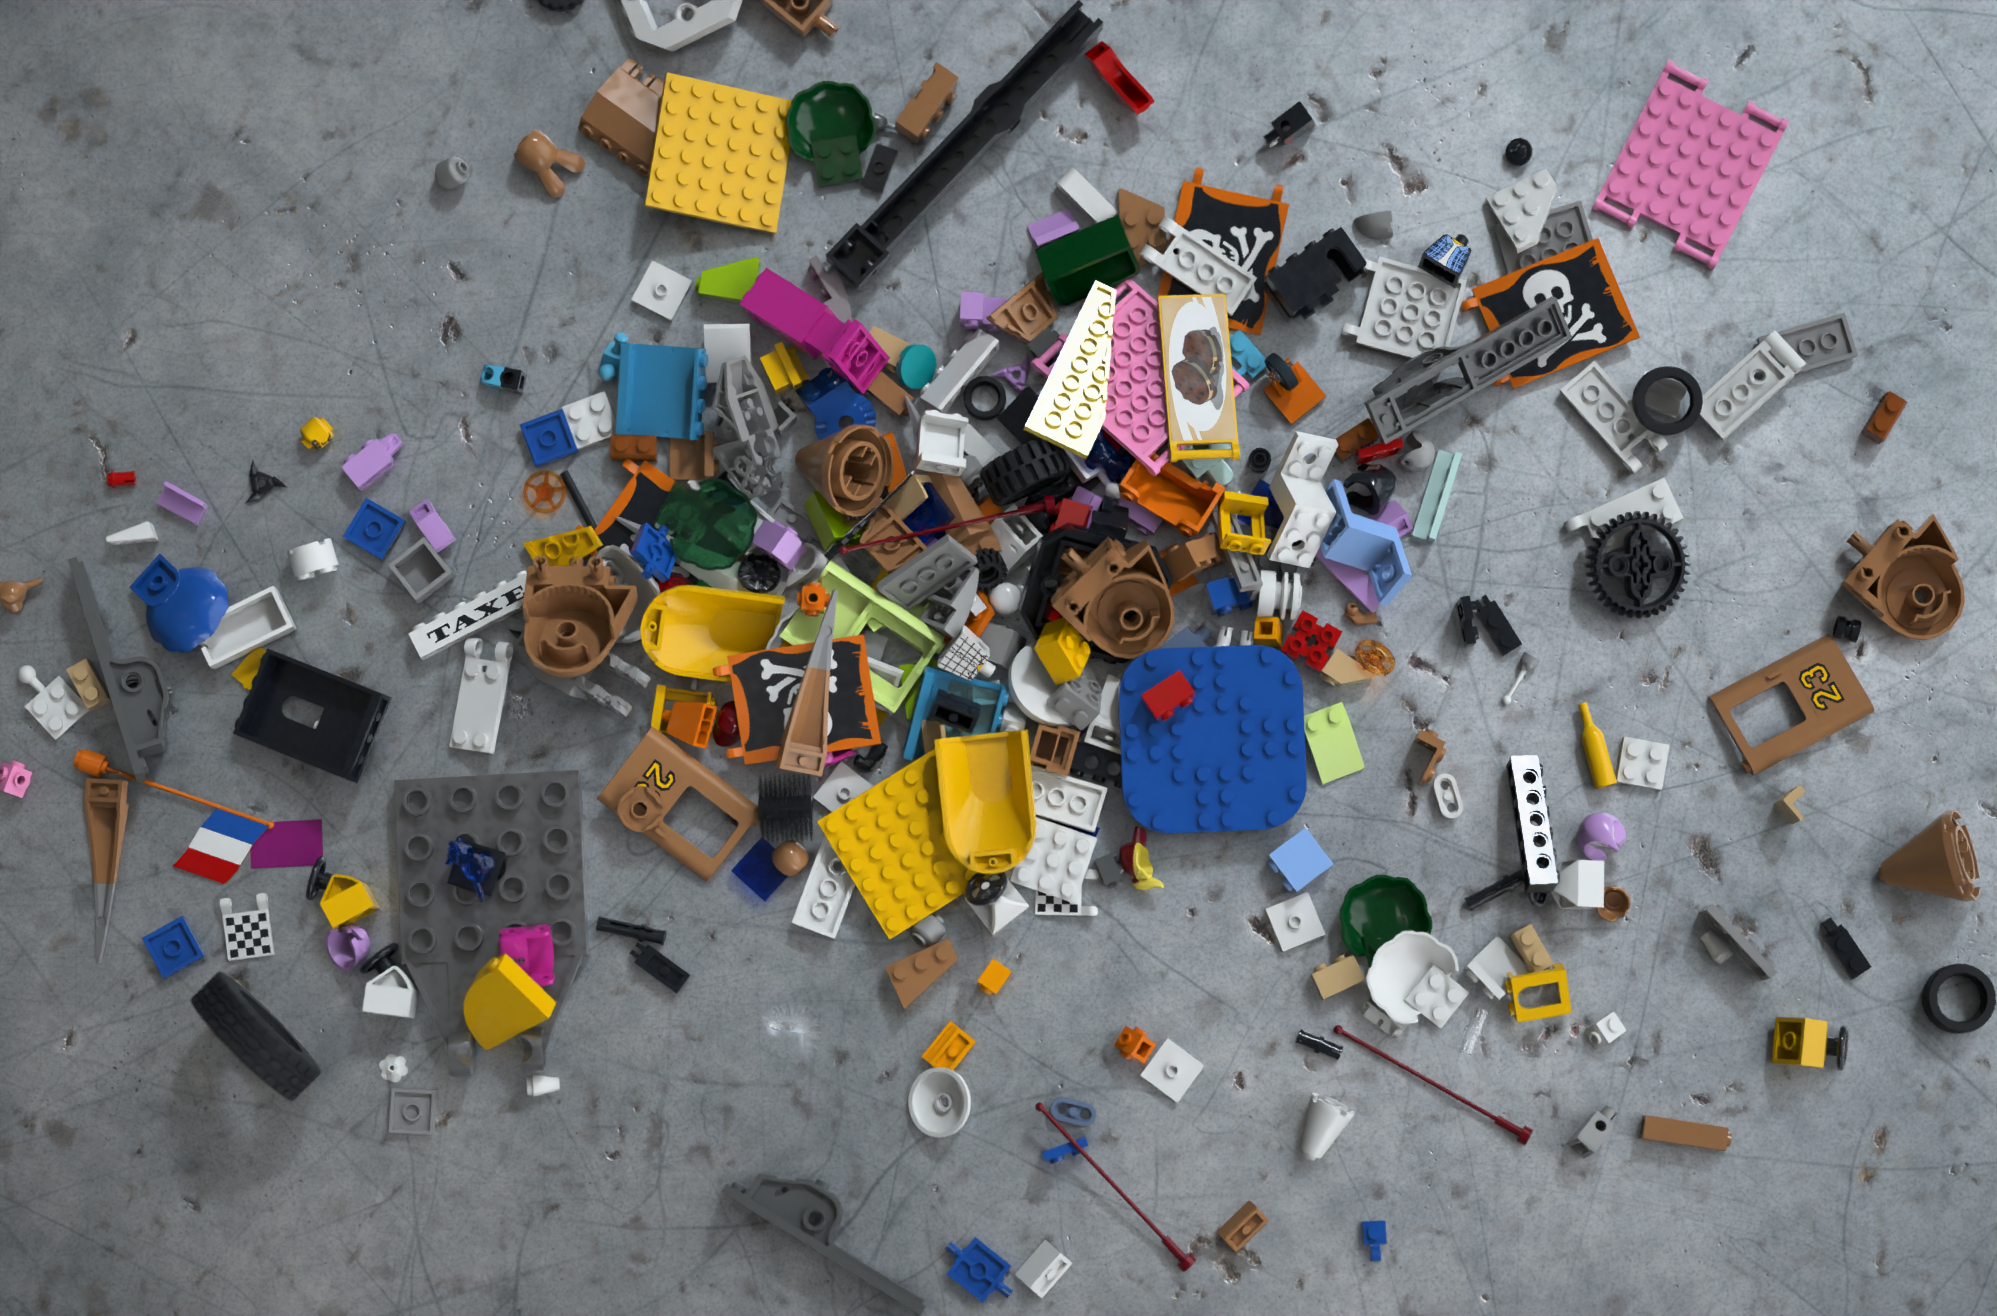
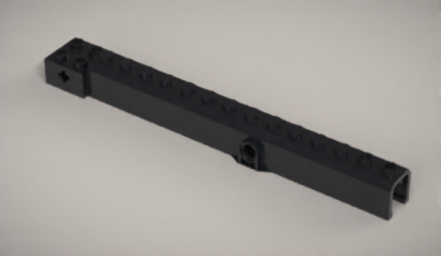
M1080 0L1056 22L1001 81L988 85L974 100L971 112L861 226L856 223L826 254V261L859 291L891 259L889 252L1004 132L1010 134L1021 122L1022 113L1103 30L1102 20L1098 18L1093 22L1090 17L1088 18L1081 11L1083 3Z

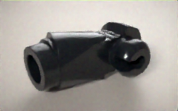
M883 742L872 745L865 758L861 755L855 757L853 765L858 767V771L872 772V768L885 756L889 746Z

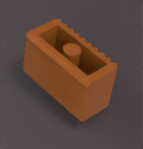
M1891 391L1884 394L1868 422L1863 427L1862 435L1877 444H1881L1885 441L1908 402Z
M1369 418L1336 438L1339 445L1334 456L1340 464H1343L1347 459H1351L1352 456L1354 457L1357 450L1369 447L1370 444L1377 442L1379 437Z
M612 434L610 437V457L612 461H624L626 458L631 461H658V440L655 435L652 437L644 435L642 437L641 435L628 436L626 434L625 436H619L617 434L614 436Z

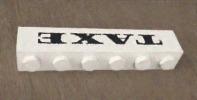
M524 570L514 575L515 579L508 583L502 581L496 584L494 590L488 593L483 591L473 597L474 600L467 604L461 602L455 605L453 611L447 614L442 612L432 618L433 621L426 625L423 622L412 628L413 631L408 634L420 658L426 660L523 610L527 571Z

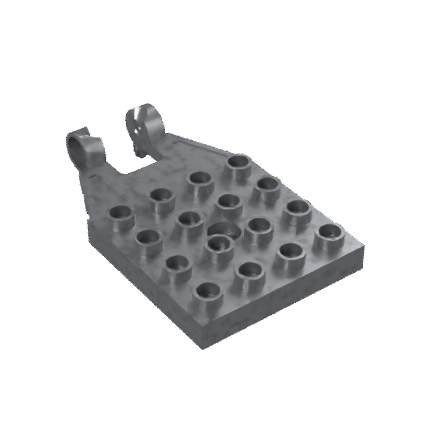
M579 770L394 780L401 965L408 967L443 1039L448 1045L450 1075L452 1077L473 1075L477 1052H475V1046H473V1035L464 1017V999L478 971L490 959L499 957V931L505 928L537 924L551 926L554 947L552 973L555 974V980L553 984L540 987L556 1004L549 1019L521 1033V1041L524 1045L522 1066L524 1073L545 1072L546 1050H548L556 1030L557 1020L561 1016L569 997L568 993L578 967L582 964L584 956H589L581 772ZM461 839L505 852L503 864L506 865V870L497 879L491 897L447 883Z

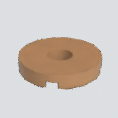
M632 787L625 791L619 799L617 806L618 817L622 824L631 831H649L662 818V800L658 793L649 787ZM641 802L646 805L647 812L644 815L639 816L635 814L633 808L636 803Z

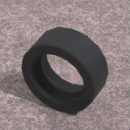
M978 376L965 387L963 394L964 406L967 412L975 419L982 421L992 420L998 417L1005 408L1006 391L1002 383L996 378ZM979 386H991L998 394L997 405L990 411L978 410L972 403V393Z

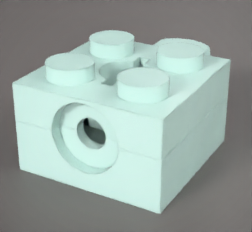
M1228 444L1187 445L1184 450L1231 449ZM1227 458L1178 460L1189 475L1198 481L1206 474L1214 484L1217 482L1223 487L1229 485L1232 481L1233 471L1224 461Z

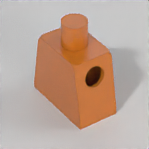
M675 702L672 710H665L663 712L662 721L668 724V734L690 745L707 749L717 707L702 702Z

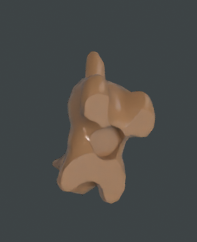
M39 578L23 583L0 581V602L4 609L10 613H17L22 610L27 590L38 587L44 582V579Z

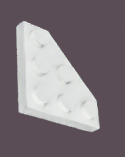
M1547 169L1539 171L1486 197L1488 206L1517 254L1538 244L1540 233L1548 217L1553 197H1555L1557 185Z

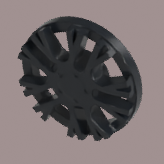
M749 555L746 559H743L739 566L738 579L741 585L753 593L763 594L771 592L780 582L781 570L777 565V561H774L773 558L770 559L768 555ZM745 566V567L749 568L750 570H742V569H743V567ZM752 580L755 585L752 587L747 583ZM766 581H771L773 585L769 587Z

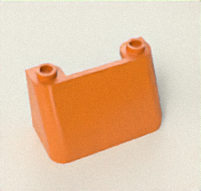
M1156 452L1150 457L1153 461L1159 458ZM1136 459L1119 485L1120 496L1128 502H1135L1178 528L1182 535L1189 538L1191 536L1196 537L1216 508L1226 488L1217 482L1213 487L1207 486L1208 481L1205 480L1202 483L1169 462L1160 468L1161 471L1156 476H1153Z

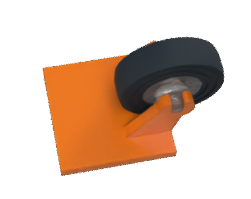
M1276 353L1270 354L1264 360L1270 371L1267 374L1270 384L1262 391L1291 425L1326 397L1325 393L1298 361L1295 364L1289 358L1284 361Z

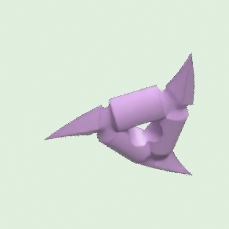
M1027 354L1022 364L1004 367L991 377H1004L1015 388L1014 390L1021 393L1025 389L1024 385L1028 371H1030L1029 354ZM1014 372L1020 373L1021 376L1018 380L1012 377Z

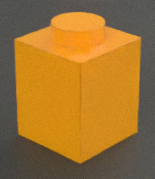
M1256 617L1253 639L1257 645L1281 648L1284 626L1278 617Z
M992 959L977 980L981 984L978 988L989 996L991 993L996 995L1012 971L995 959Z

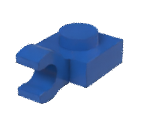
M1362 1221L1363 1245H1370L1371 1261H1381L1380 1245L1387 1244L1386 1221Z

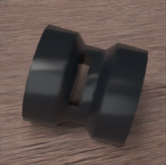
M1264 448L1252 450L1247 461L1249 469L1257 474L1267 471L1271 463L1269 451Z
M1838 615L1833 628V638L1841 639L1844 637L1848 641L1856 643L1861 630V621L1856 619L1848 621L1846 617Z

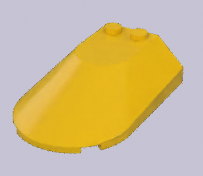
M681 585L670 588L655 597L644 612L640 629L644 650L659 668L668 673L731 683L730 674L714 676L713 668L729 665L728 655L766 650L767 644L780 622L785 597L694 585Z
M1028 730L935 739L944 835L949 850L967 868L979 873L996 874L1017 866L1030 852L1035 841L1037 829Z

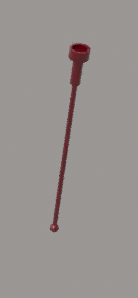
M1053 495L1044 496L1043 502L1017 507V510L855 546H841L839 553L845 555L849 551L1016 514L1022 516L1040 511H1046L1047 515L1056 513Z
M1336 1025L1334 1027L1336 1034L1346 1036L1493 1119L1495 1124L1518 1136L1517 1142L1525 1145L1534 1130L1529 1126L1524 1125L1521 1128L1500 1115L1495 1116L1344 1031L1342 1026Z
M1038 1102L1035 1106L1036 1110L1041 1111L1153 1229L1162 1239L1163 1245L1179 1260L1177 1266L1183 1272L1189 1269L1197 1259L1190 1252L1185 1254L1168 1235L1165 1236L1045 1109L1044 1104Z

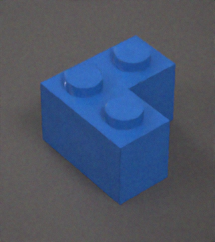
M1225 577L1206 583L1204 587L1211 614H1217L1218 617L1231 614L1232 609L1238 607L1240 611L1253 607L1252 603H1255L1257 598L1250 600L1246 591L1239 592L1234 578L1229 579Z

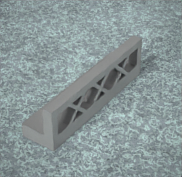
M1218 511L1211 513L1210 519L1219 539ZM1230 513L1231 533L1243 535L1236 515ZM1223 549L1239 592L1246 591L1250 600L1256 599L1263 582L1251 553Z

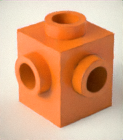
M807 583V586H802V592H797V606H801V612H804L806 616L818 617L819 613L824 614V607H827L830 599V594L825 593L826 587H821L820 583ZM816 595L818 599L816 602H811L809 596Z
M1125 1026L1113 1046L1120 1049L1119 1055L1127 1060L1132 1061L1135 1058L1145 1064L1156 1043L1146 1038L1148 1033L1140 1028L1135 1027L1132 1030Z

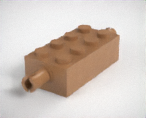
M757 0L803 38L816 26L830 38L840 28L825 16V13L833 5L832 0Z

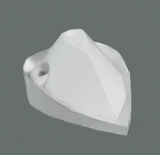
M810 543L802 544L806 550L793 569L789 570L786 586L788 589L815 576L825 567L827 559L824 557L826 553L824 549Z

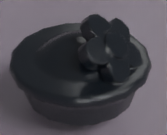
M1524 138L1511 140L1506 148L1508 161L1516 166L1528 163L1532 157L1531 144Z

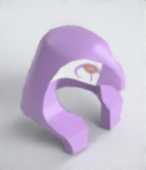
M1593 813L1586 816L1581 822L1576 841L1579 848L1589 859L1604 861L1607 859L1605 853L1600 849H1595L1590 844L1604 846L1618 852V847L1620 848L1626 842V832L1623 824L1617 817L1610 813Z

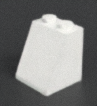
M704 324V349H706L708 355V364L705 367L707 387L716 390L722 363L746 356L752 365V331L750 324Z

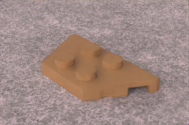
M1118 189L1119 217L1139 266L1142 267L1149 263L1139 255L1146 244L1162 255L1167 250L1166 233L1158 227L1165 217V207L1124 189Z
M1043 272L1038 274L986 317L989 322L1024 344L1030 342L1058 319L1052 303L1051 291H1047Z
M884 503L877 510L874 518L871 517L868 529L863 533L859 542L864 544L913 532ZM912 537L864 549L889 575L927 549V547L918 537Z

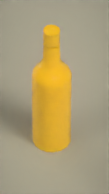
M1587 702L1578 704L1583 722L1581 742L1594 788L1599 789L1616 784L1617 780L1603 732L1593 723Z

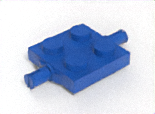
M647 522L641 525L630 552L634 559L644 566L642 572L644 579H650L651 576H654L662 583L669 579L679 552L666 539L669 529L665 525H661L658 531Z
M976 1237L962 1250L952 1242L948 1245L954 1250L948 1246L945 1248V1250L956 1257L954 1265L946 1274L982 1303L990 1293L996 1290L1006 1298L1009 1297V1294L1003 1289L1010 1294L1013 1292V1290L1002 1283L1004 1275L1011 1265Z

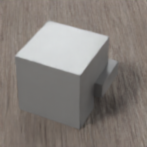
M991 620L979 638L990 649V656L987 661L997 668L1009 671L1011 662L1020 650L1024 648L1027 641L1025 637L1015 630Z

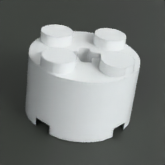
M331 538L324 539L320 543L316 541L287 551L294 577H298L299 581L316 577L315 572L320 571V574L337 571L336 566L339 563Z

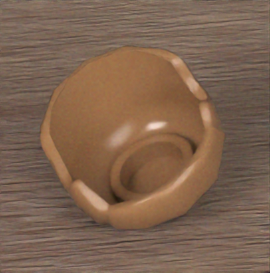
M788 840L781 843L772 853L774 865L781 873L793 877L808 865L809 856L805 847L794 840L793 842Z
M1616 885L1607 886L1604 888V907L1596 908V911L1602 919L1615 922V920L1625 917L1631 906L1630 896L1622 887Z

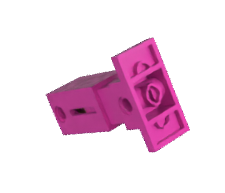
M768 268L758 275L755 284L744 294L740 303L756 323L814 360L818 356L823 358L836 374L849 381L862 394L865 393L890 359L862 323L856 319L853 322L848 319L846 323H843L827 305Z

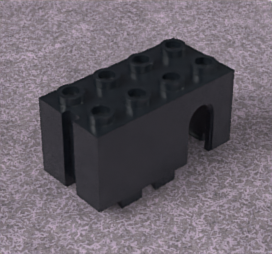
M1342 227L1337 230L1334 228L1328 230L1322 235L1323 238L1319 242L1315 240L1304 247L1305 250L1298 255L1297 252L1292 254L1285 260L1286 263L1283 266L1279 267V265L1272 267L1267 272L1268 275L1264 277L1265 282L1262 288L1286 322L1289 323L1299 315L1305 320L1315 313L1313 308L1320 304L1322 307H1325L1334 301L1332 295L1340 291L1336 285L1342 279L1328 259L1335 262L1348 282L1360 275L1361 278L1366 277L1367 273L1364 268L1367 262Z

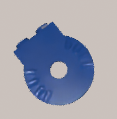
M831 367L824 368L816 377L803 382V386L795 390L800 400L815 416L814 427L818 440L842 430L839 428L838 422L845 415L852 417L851 425L863 424L872 427L876 425V413L870 401L863 395L853 392L848 382L836 374Z

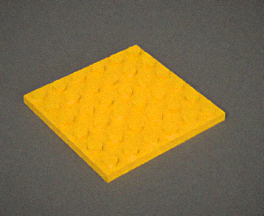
M667 72L664 78L643 206L775 234L790 150L787 138L786 114L791 105V100Z
M935 749L816 821L889 940L964 894L968 881L977 873L967 868L955 858L946 843ZM994 874L984 876L983 878L986 880Z

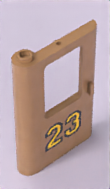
M1830 634L1807 644L1708 697L1742 755L1743 761L1740 763L1746 774L1750 773L1752 776L1874 712V707ZM1780 683H1785L1803 712L1805 721L1756 747H1750L1732 717L1730 710Z
M653 726L646 732L634 751L596 798L618 815L617 806L619 799L630 788L644 786L658 793L663 803L662 818L654 828L641 833L706 882L751 824L755 827L760 821L756 804ZM689 786L696 789L739 823L738 827L714 857H709L663 821L665 815ZM639 802L634 805L635 814L642 816L647 812V807L644 803Z

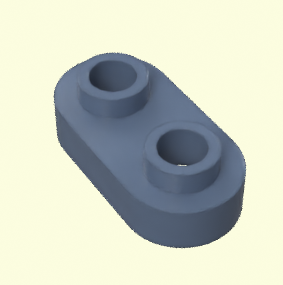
M1057 1098L1050 1107L1051 1115L1056 1120L1071 1124L1088 1126L1096 1118V1111L1092 1105L1072 1099ZM1059 1105L1066 1107L1064 1114H1060L1057 1111ZM1082 1110L1088 1111L1089 1116L1087 1119L1080 1117Z

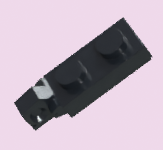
M1831 917L1821 923L1827 932L1824 935L1826 944L1851 980L1872 967L1842 924L1837 926Z

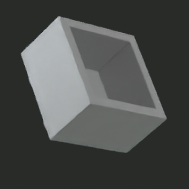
M425 537L388 564L419 604L455 577Z

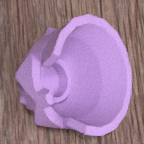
M349 923L340 930L330 929L325 937L326 950L335 966L343 971H351L358 963L362 964L370 951L371 943L366 930L359 925L350 926Z

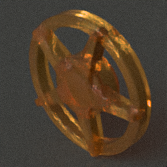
M538 471L527 479L523 489L524 499L530 508L539 513L553 512L561 507L565 501V483L559 475L552 471ZM545 474L543 483H540L538 486L530 484L535 477ZM549 475L557 478L562 487L553 488L549 484ZM528 487L534 489L537 496L532 504L527 494ZM562 490V497L555 505L552 500L554 493ZM540 501H548L552 508L539 509L535 506Z
M1363 640L1355 649L1356 659L1363 667V670L1366 669L1375 675L1386 676L1395 668L1396 661L1394 655L1385 645L1378 641ZM1371 645V649L1368 652L1361 649V647ZM1376 647L1381 649L1388 657L1384 656V654L1380 650L1376 649ZM1390 662V668L1386 670L1382 663Z

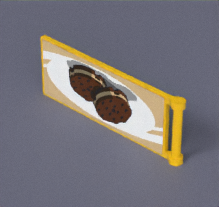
M1226 295L1159 296L1158 309L1170 462H1178V460L1218 458L1240 460ZM1231 444V449L1178 450L1177 445Z

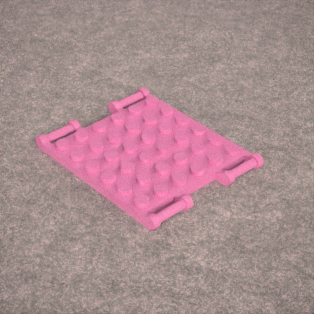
M1668 60L1592 209L1596 211L1601 210L1627 223L1626 226L1631 229L1634 227L1639 215L1679 234L1673 250L1677 252L1682 251L1707 264V267L1713 270L1789 120L1785 118L1780 119L1755 106V103L1750 100L1742 115H1739L1701 95L1709 81L1704 77L1701 79L1675 66V62ZM1669 73L1697 86L1696 91L1694 92L1668 79ZM1752 114L1778 127L1776 132L1749 120V115ZM1605 197L1633 211L1632 215L1603 202ZM1687 238L1688 240L1714 252L1713 255L1710 256L1684 243L1685 239Z
M1129 279L1114 288L1116 290L1115 300L1125 290L1131 292L1114 309L1110 369L1107 384L1108 393L1105 407L1106 416L1101 428L1144 465L1151 475L1156 476L1161 471L1160 468L1170 460V447L1155 461L1150 459L1169 440L1158 302L1132 279ZM1062 333L1056 343L1043 355L1035 358L1030 363L1031 367L1036 372L1041 373L1046 379H1048L1056 361L1049 367L1045 364L1063 348L1068 336ZM1232 368L1233 382L1236 384L1234 386V397L1236 398L1241 392H1245L1250 385ZM1177 445L1178 450H1184L1187 445Z

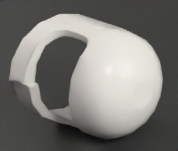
M1003 582L1002 584L999 583L995 588L991 586V590L987 592V598L995 614L1008 616L1019 609L1018 606L1022 595L1015 585Z

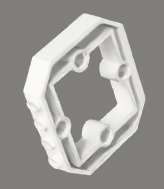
M621 0L623 4L621 10L624 16L629 18L631 23L629 28L634 38L674 52L735 21L743 0H712L700 7L691 3H682L676 9V19L659 28L655 23L647 0ZM692 10L693 17L687 21V13Z

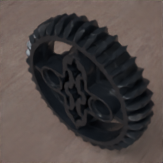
M1634 511L1633 515L1631 512H1626L1625 517L1619 514L1617 515V520L1614 518L1609 519L1610 525L1607 523L1602 525L1604 532L1601 530L1596 531L1599 539L1595 537L1591 539L1595 546H1588V550L1592 551V555H1586L1585 558L1591 559V563L1585 564V568H1591V572L1586 573V577H1592L1593 579L1588 582V585H1595L1596 587L1592 590V593H1600L1597 600H1605L1603 606L1607 608L1611 606L1610 611L1614 613L1618 611L1619 616L1626 614L1627 618H1633L1635 614L1636 619H1641L1643 615L1645 618H1649L1651 613L1658 615L1659 610H1667L1666 605H1674L1671 598L1675 600L1680 598L1677 591H1685L1681 583H1688V580L1684 579V575H1690V571L1685 570V566H1690L1691 563L1685 562V557L1690 556L1689 553L1683 552L1688 547L1687 544H1680L1684 537H1676L1679 530H1671L1673 524L1671 522L1665 524L1664 517H1660L1657 520V514L1649 516V512H1643L1641 515L1640 511ZM1642 525L1657 530L1667 539L1672 548L1675 561L1664 551H1652L1651 537L1642 529ZM1632 526V530L1627 532L1624 538V551L1611 552L1601 562L1603 549L1610 537L1622 528ZM1637 539L1640 540V544L1638 545L1634 542ZM1615 559L1618 560L1620 565L1617 571H1614L1612 568V563ZM1658 559H1661L1664 564L1661 570H1658L1656 566ZM1635 563H1641V567H1635ZM1675 568L1672 582L1666 592L1653 602L1643 604V601L1652 592V578H1664ZM1601 569L1610 578L1624 579L1625 593L1628 598L1634 601V604L1625 603L1611 594L1603 581ZM1641 585V590H1635V586Z

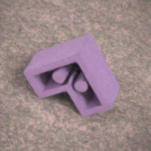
M961 291L960 327H965L966 331L987 328L989 332H1001V329L989 322L986 317L1006 302L1007 298L984 297V292Z
M765 519L749 541L771 559L773 558L774 561H777V564L790 571L806 550L801 545V539L796 536L798 533L776 520L772 523Z

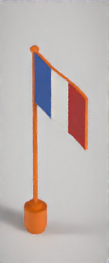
M79 749L76 753L73 767L78 768V771L98 778L101 774L105 775L109 771L137 781L135 775L109 767L110 762L107 761V756L88 749L84 751ZM149 780L141 782L216 808L199 828L186 852L172 865L205 878L225 884L238 871L251 847L267 828L272 829L274 827L272 820L268 822Z

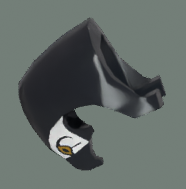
M1361 464L1357 467V470L1362 473L1351 474L1345 479L1343 486L1348 489L1355 483L1365 485L1371 492V495L1362 496L1358 492L1350 491L1346 494L1349 505L1352 504L1370 515H1375L1384 508L1392 497L1397 486V479L1392 471L1380 464Z

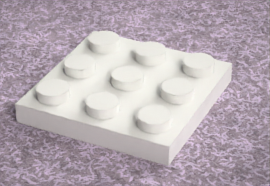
M1036 817L1037 829L1034 844L1024 860L1014 867L1010 882L1076 903L1098 838Z

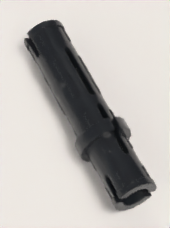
M1522 869L1509 876L1506 874L1502 876L1503 879L1466 897L1465 901L1469 909L1473 911V909L1492 901L1508 891H1515L1516 887L1524 884ZM1494 890H1497V891H1495V892H1493V893H1491V894H1489V895H1487V896H1485V897L1479 899L1480 897H1482V896H1484V895H1486V894H1488V893H1490V892H1492V891H1494Z
M602 916L598 917L596 925L597 931L638 939V942L649 941L664 945L667 934L666 930L647 927V924L637 925Z

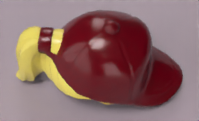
M734 700L725 703L721 707L713 727V738L716 744L722 747L732 746L741 739Z
M1135 826L1132 841L1120 847V864L1123 870L1131 875L1134 888L1138 890H1148L1155 887L1164 888V884L1160 880L1152 877L1153 867L1148 858L1149 850L1146 848V832L1143 828Z

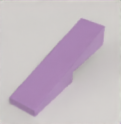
M1321 546L1319 547L1315 557L1335 579H1338L1368 612H1373L1380 604L1371 578L1362 569L1324 558Z

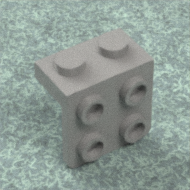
M1081 673L1079 678L1062 683V686L1047 699V705L1080 730H1083L1100 714L1102 689L1096 681L1088 679Z

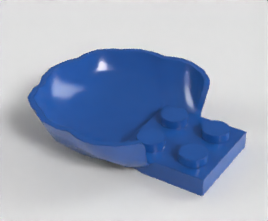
M161 554L150 563L129 587L147 604L146 622L152 639L161 643L170 652H189L199 643L207 640L214 634L221 618L228 609L227 587L218 579L217 574L213 570L200 567L178 570Z

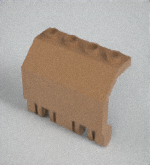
M628 58L596 91L581 116L578 129L583 135L599 143L604 150H608L616 155L621 162L627 163L634 168L639 175L648 178L664 82L659 78L655 80L656 76L652 73L643 82H640L637 79L642 75L644 68L641 65L638 66V63L631 58Z

